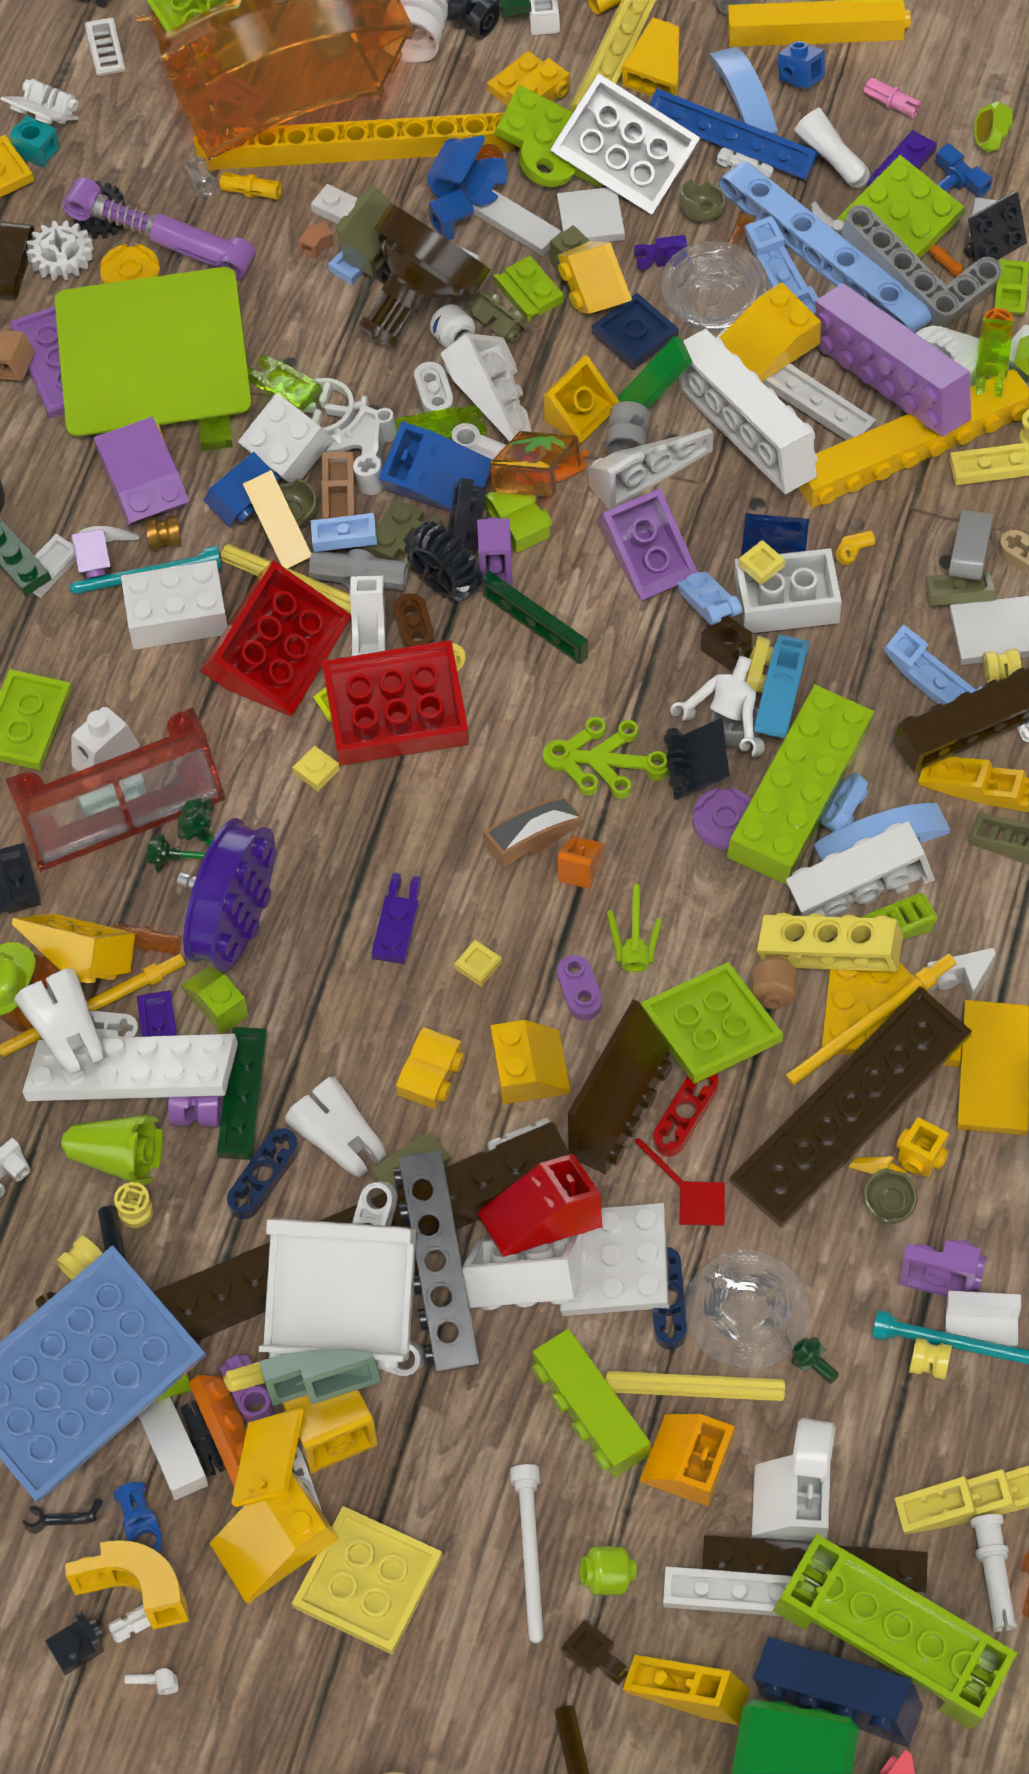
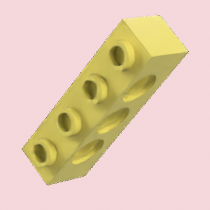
M778 913L776 915L763 916L757 952L762 961L770 956L785 958L795 968L898 972L903 933L897 919H892L888 916L859 918L854 915L825 917L821 914L792 916L787 913ZM802 937L800 940L794 941L796 938ZM831 938H835V939H834L833 941H831V942H826L827 940H829V939H831ZM864 939H869L865 943H860Z

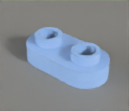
M857 772L850 774L837 789L822 817L821 824L831 832L851 824L854 820L852 814L857 805L868 794V781Z

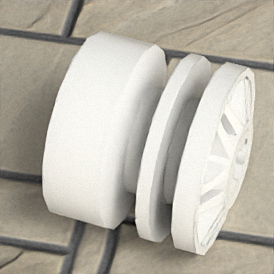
M388 0L379 32V42L383 49L392 57L410 63L427 62L435 57L440 47L442 30L445 27V20L448 15L446 0Z

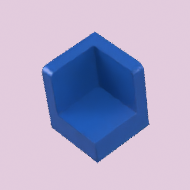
M461 189L429 202L430 223L437 233L448 240L455 238L454 222L474 213V207Z

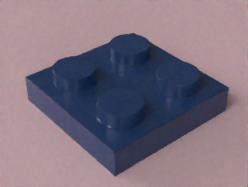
M638 293L631 297V301L619 305L592 325V334L632 369H635L662 349L674 336H679V328Z

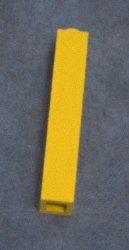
M835 0L728 5L727 28L729 47L790 45L796 41H803L807 44L904 40L905 28H910L911 16L910 10H905L904 0Z

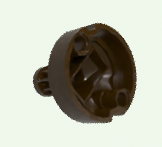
M390 203L374 227V230L379 233L377 239L391 273L381 288L383 294L369 316L367 318L363 316L359 325L374 342L395 348L400 341L397 339V336L413 312L418 313L428 297L465 296L467 292L474 296L489 274L490 269L415 217Z

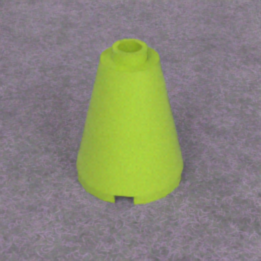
M150 1115L71 1125L68 1131L64 1132L61 1146L67 1158L125 1181L138 1182L146 1186L155 1178L149 1177L152 1168H159L161 1164L163 1132L162 1129L155 1127L154 1122H159L157 1117Z

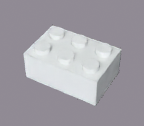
M831 548L779 554L785 559V567L763 585H760L740 568L739 559H735L734 584L736 595L742 608V613L740 614L742 626L752 633L840 623L842 601Z
M216 560L121 576L133 650L221 636L227 627Z

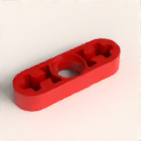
M717 1073L706 1078L709 1080V1086L702 1087L699 1092V1099L694 1096L697 1090V1083L693 1084L687 1076L654 1130L653 1145L659 1154L672 1157L683 1150L718 1092L719 1078ZM682 1104H689L695 1108L696 1113L691 1118H682L676 1113V1109ZM674 1123L678 1127L675 1132V1142L670 1141L668 1144H664L663 1136L668 1137Z

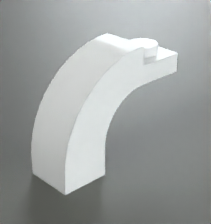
M383 576L351 577L350 584L352 656L386 651Z

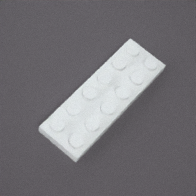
M235 1034L100 1038L103 1059L93 1064L85 1053L83 1046L73 1050L81 1070L70 1074L60 1065L44 1040H38L22 1092L26 1101L225 1096L238 1042Z

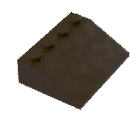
M634 999L568 1111L569 1153L574 1154L580 1163L605 1175L611 1165L617 1166L625 1151L623 1146L628 1136L634 1137L641 1123V1118L638 1117L644 1108L649 1109L657 1094L655 1087L659 1080L665 1081L673 1065L669 1061L670 1047L640 1002Z

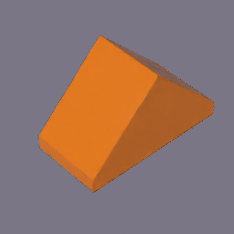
M573 835L558 854V881L591 889L605 843Z

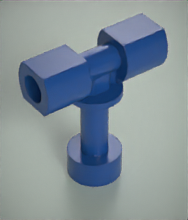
M950 143L944 145L937 152L935 163L945 170L946 177L937 185L946 192L952 187L960 189L965 186L977 197L985 195L992 186L993 178L980 167L970 168L963 162L965 155Z

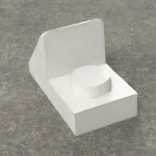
M994 948L953 957L957 964L936 979L937 984L929 990L937 988L947 990L962 983L967 999L975 1000L993 969L996 955ZM937 961L929 962L927 964V968L931 967Z

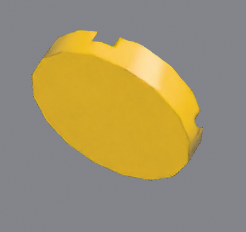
M127 244L109 250L102 258L100 264L102 284L155 277L161 274L158 257L151 249L139 244H135V247H127Z

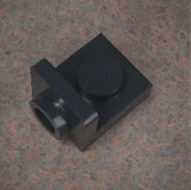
M82 1611L75 1614L76 1622L45 1640L65 1676L104 1652L99 1641L105 1637L94 1617L87 1621Z

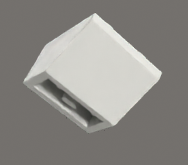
M793 1455L755 1464L752 1538L812 1542L815 1535L819 1534L827 1539L830 1468L828 1479L825 1482H820L821 1479L802 1475H797V1478L793 1477L790 1471Z

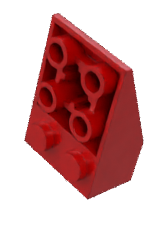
M574 1154L540 1163L477 1212V1217L502 1257L518 1254L528 1249L551 1244L561 1239L584 1234L603 1227L600 1192Z

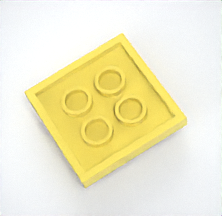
M342 1506L332 1526L339 1539L317 1554L292 1602V1607L393 1655L443 1557L442 1551Z

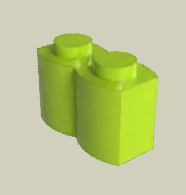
M519 479L485 495V507L491 518H510L511 548L516 554L550 538V526H552L548 512L545 509H540L535 504L536 497L531 487H525Z

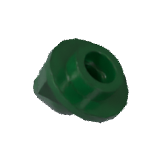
M817 1337L803 1338L792 1349L793 1357L791 1362L802 1371L806 1372L811 1367L829 1384L835 1382L839 1377V1372L821 1357L826 1349Z

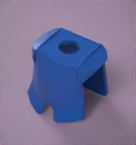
M483 135L463 139L451 138L445 141L427 173V182L431 191L438 198L461 189L470 203L479 207L489 205L498 199V195L492 191L493 186L505 185L507 182L505 159L493 157L476 159L485 141Z

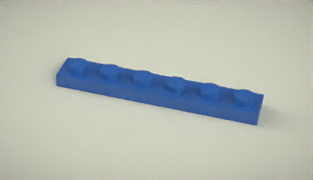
M656 88L649 106L700 137L702 141L720 148H728L733 150L735 154H743L758 160L760 164H768L778 171L806 182L819 155L813 149Z

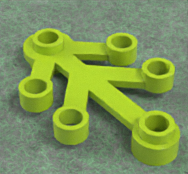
M600 717L588 719L586 728L568 741L561 739L553 740L543 749L544 763L554 771H565L578 785L579 792L585 796H591L597 792L598 779L594 774L584 773L576 763L588 764L611 788L612 795L617 799H625L630 795L631 782L624 776H618L610 767L644 770L646 776L654 781L664 780L670 774V770L667 768L668 760L666 759V754L661 751H654L648 756L612 753L625 743H630L637 739L638 725L632 720L622 721L619 724L617 733L590 751L579 749L592 739L597 740L605 735V722ZM592 726L601 727L598 731L591 730L590 728ZM625 729H632L634 732L626 734L623 731ZM563 752L564 754L561 756H557L554 753ZM660 761L663 763L661 765H654L652 762ZM585 782H591L594 785L591 787H585L582 784ZM618 785H624L626 789L617 790L615 787Z

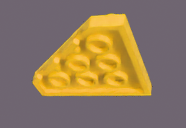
M864 939L860 943H865L868 939ZM900 962L898 972L830 969L822 1047L912 981L914 977ZM895 1011L837 1054L852 1055ZM962 1045L943 1064L944 1066H960Z

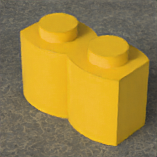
M423 1027L396 1084L397 1095L434 1110L440 1101L445 1102L452 1087V1083L448 1081L453 1072L459 1073L465 1060V1053L462 1052V1042Z

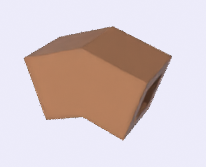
M326 221L307 227L298 240L300 253L314 259L319 256L322 250L334 246L333 234Z

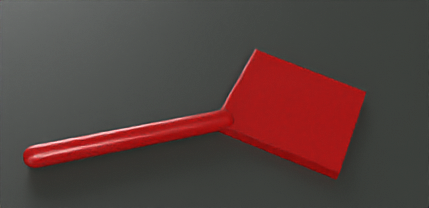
M640 1138L635 1140L636 1145L680 1187L679 1225H725V1182L683 1181Z

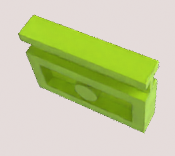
M530 255L505 268L504 273L500 275L498 273L494 274L495 285L517 311L525 317L527 322L531 321V317L537 314L540 316L564 303V294Z

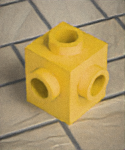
M917 1117L910 1130L905 1128L897 1141L896 1147L900 1148L898 1162L908 1172L914 1175L921 1174L929 1178L935 1168L938 1170L942 1169L949 1156L950 1151L946 1150L949 1133Z

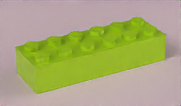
M814 684L731 836L727 858L788 885L786 878L791 877L795 872L821 823L823 815L867 737L875 711Z

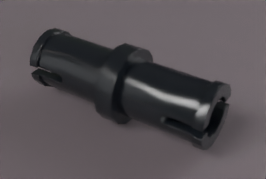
M192 1401L191 1404L196 1414L195 1417L188 1403L182 1406L180 1411L186 1421L191 1434L190 1442L193 1448L197 1450L205 1476H214L217 1474L212 1460L219 1473L225 1471L226 1468L197 1402Z

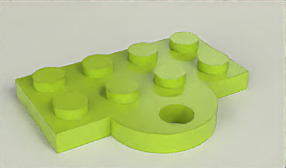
M518 85L494 135L520 147L519 164L525 175L535 183L547 187L562 186L569 182L574 175L599 188L603 185L550 151L574 112ZM537 165L547 166L550 173L539 171Z

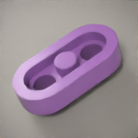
M578 955L565 957L558 965L557 978L568 1010L578 1020L587 1021L594 1019L602 1009V996L590 963ZM578 968L580 969V971L577 973H571L569 972V969ZM587 996L590 1000L588 1002H581L579 998Z

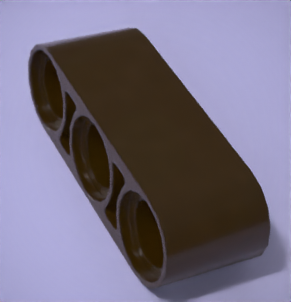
M2 221L0 224L1 298L17 299L29 262L27 241L33 240L32 233L35 232L33 225Z

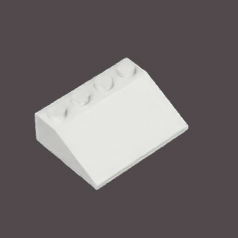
M598 73L550 151L652 215L695 151L700 137Z

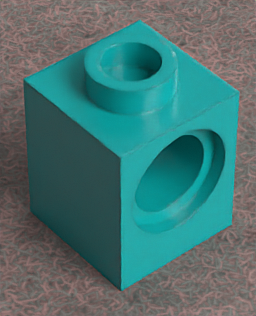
M28 115L19 124H16L11 131V143L21 158L39 167L44 168L60 149L56 128Z

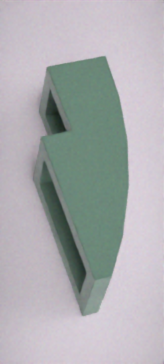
M352 1349L309 1350L259 1361L273 1406L308 1395L312 1405L381 1382L373 1354L369 1351Z

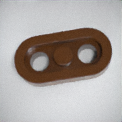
M413 593L400 596L394 603V615L403 646L411 647L434 643L433 627L424 599ZM408 612H414V613H415V614L410 615V616L406 615ZM416 638L423 639L421 641H413Z

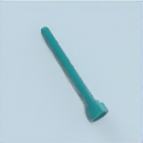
M214 545L205 547V551L199 552L198 556L75 581L70 584L69 589L73 594H80L122 585V575L214 560L217 561L218 571L222 570L218 547Z
M877 1310L872 1334L874 1339L886 1341L887 1338L894 1339V1336L916 1340L917 1337L926 1339L931 1344L939 1345L944 1343L952 1345L954 1349L1029 1365V1350L898 1322V1318L891 1316L892 1313Z

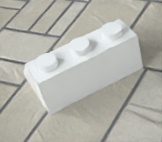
M581 1234L502 1257L492 1239L477 1240L462 1267L469 1307L493 1310L502 1305L516 1304L518 1307H529L537 1302L547 1301L558 1305L575 1299L581 1285Z

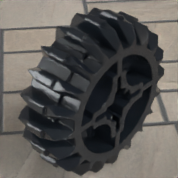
M433 521L430 523L425 522L422 526H418L405 541L406 546L404 549L408 561L413 565L412 569L419 574V578L424 580L426 586H430L442 598L447 597L454 603L456 601L462 602L464 599H468L482 583L481 578L483 575L480 571V564L475 561V555L469 551V546L464 545L461 538H457L452 530H446L444 525H438Z

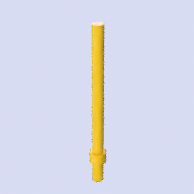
M948 953L931 967H923L913 975L914 979L787 1073L785 1077L792 1086L796 1085L899 1008L919 986L925 991L929 990L937 984L936 979L957 964L955 959Z
M178 954L158 965L152 963L142 968V973L88 999L86 1003L89 1011H97L148 984L152 987L162 982V977L186 966L181 954ZM33 1027L1 1043L0 1055L4 1058L42 1039V1037Z

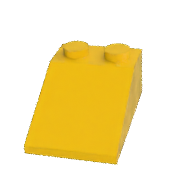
M781 282L758 297L719 338L724 343L725 348L732 354L738 355L743 365L749 371H754L760 381L763 382L820 344L821 321Z
M57 913L12 918V925L60 970L73 968L76 971L79 982L95 983L96 978L114 980L119 974L131 973L135 933Z
M292 1472L287 1494L244 1505L209 1544L244 1601L249 1604L337 1541L339 1537L304 1482Z

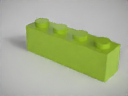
M569 1328L532 1351L533 1365L531 1370L541 1385L547 1383L553 1392L551 1398L555 1406L562 1414L567 1411L574 1421L571 1423L575 1434L581 1442L586 1440L589 1442L594 1450L592 1452L593 1459L602 1471L608 1469L615 1479L649 1457L651 1442Z

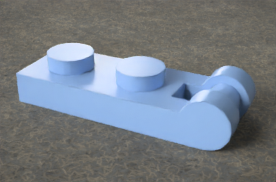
M706 571L693 573L687 579L677 582L679 594L710 625L721 622V618L727 615L734 617L742 613L738 598L735 595L731 596Z

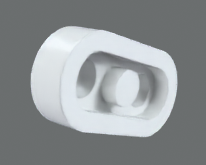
M436 362L420 364L415 369L414 380L423 410L430 417L443 418L449 415L454 407L453 394L445 370Z

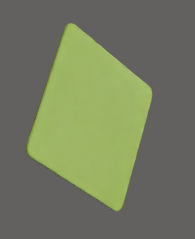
M218 267L61 290L56 294L55 311L67 432L70 435L85 436L106 433L152 416L156 425L240 414L246 412L251 407L237 280L233 269Z

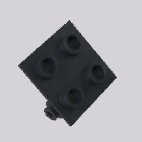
M1017 190L968 217L972 239L964 247V252L968 258L974 257L978 261L983 257H991L998 260L1027 243Z
M722 718L684 735L677 728H671L666 731L667 734L664 736V742L667 744L668 750L666 759L668 760L667 768L670 770L669 785L673 788L675 800L730 777Z

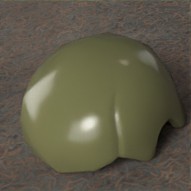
M690 179L681 185L680 205L684 214L689 219L706 222L718 218L725 211L726 194L721 188L711 185L709 181H705L703 185L697 186Z
M298 478L291 483H281L279 487L299 528L308 525L317 513L318 504L317 495L312 485Z
M888 1168L882 1169L870 1176L863 1189L864 1204L868 1213L880 1222L889 1224L901 1223L912 1215L918 1203L917 1188L905 1173Z

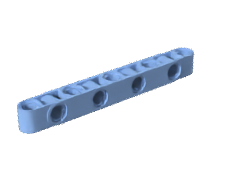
M742 161L719 178V187L726 194V197L746 212L754 221L773 216L785 238L784 245L833 285L838 287L844 283L914 333L921 330L931 321V313L922 301L751 164Z

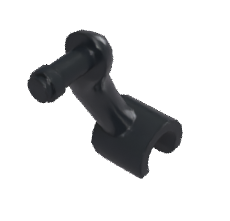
M96 1498L89 1513L75 1512L43 1515L40 1508L32 1506L29 1510L33 1515L38 1516L39 1520L33 1524L22 1520L25 1529L32 1534L41 1532L45 1526L90 1524L97 1520L95 1515L102 1506L103 1501Z

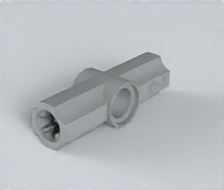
M362 549L351 550L348 552V555L313 551L309 561V577L315 580L342 583L343 586L350 590L351 577L383 576L384 588L404 591L408 579V562L375 558L372 553Z

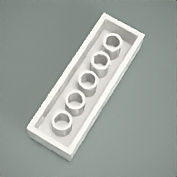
M707 329L683 340L693 362L679 376L680 391L784 494L816 478L815 433L810 424L802 422L796 416L791 406H786L772 388H767L754 371H749L743 365L738 355L732 354L726 349L722 340L718 337L715 338Z

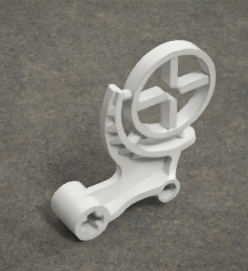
M317 378L298 386L291 393L287 401L302 412L314 413L312 420L318 425L322 421L321 410L317 409L315 402L300 400L309 392L322 389L319 398L321 407L325 408L327 415L342 417L335 424L323 428L334 439L323 453L344 452L354 448L361 449V456L353 464L358 488L366 495L380 493L384 489L379 480L383 469V446L385 442L393 441L397 434L392 410L388 408L376 410L369 407L367 395L362 396L361 401L354 402L350 389L335 379ZM332 390L342 393L348 399L349 406L328 404ZM360 409L359 412H358V414H357V416H356L355 419L353 420L354 415H355V410Z

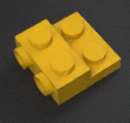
M527 51L488 81L487 91L507 106L518 85L555 102L558 98L564 97L570 90V73L550 58L543 62L530 51Z

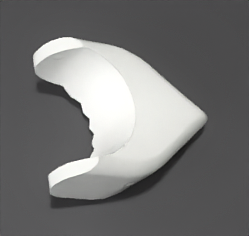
M929 326L916 332L921 338L969 370L970 387L974 386L984 349L982 339L940 326Z

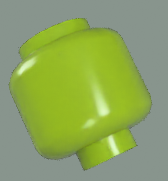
M621 1546L592 1547L587 1555L582 1556L580 1560V1581L582 1586H587L588 1591L595 1596L622 1595L627 1592L630 1582H635L636 1562L634 1559L629 1558L627 1551Z

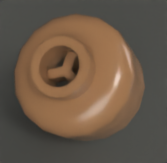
M770 956L754 967L752 973V993L760 1004L768 1009H779L794 1000L797 988V972L795 967L785 958Z

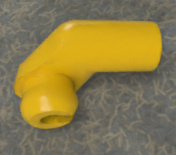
M872 530L843 537L836 550L837 560L843 565H849L855 560L860 549L875 546V537Z

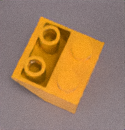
M665 1414L640 1482L709 1507L734 1442L735 1426L702 1414Z

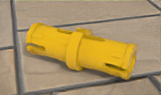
M223 172L220 178V190L245 194L247 198L257 196L279 200L282 194V182L258 178L256 174H248L246 176Z

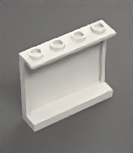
M268 1219L266 1234L271 1236L264 1345L259 1346V1352H269V1358L284 1354L309 1350H361L372 1352L374 1360H377L376 1366L398 1368V1362H404L409 1359L417 1228Z

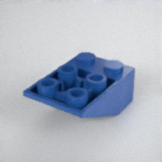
M402 421L379 480L386 491L450 512L454 483L462 477L473 479L474 486L485 488L494 463L491 462L495 461L433 431Z

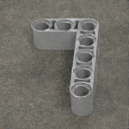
M856 205L852 207L842 226L841 232L844 239L927 306L931 313L929 326L948 328L991 294L1002 273L1001 265L996 259L983 257L945 285L867 206Z

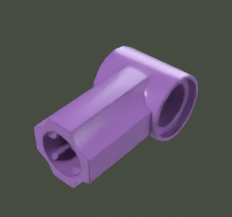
M236 1355L226 1360L225 1364L219 1369L224 1377L227 1371L250 1365L252 1362L248 1355ZM263 1384L231 1392L246 1425L248 1422L275 1415L270 1395ZM255 1404H264L263 1409L258 1412L249 1411Z

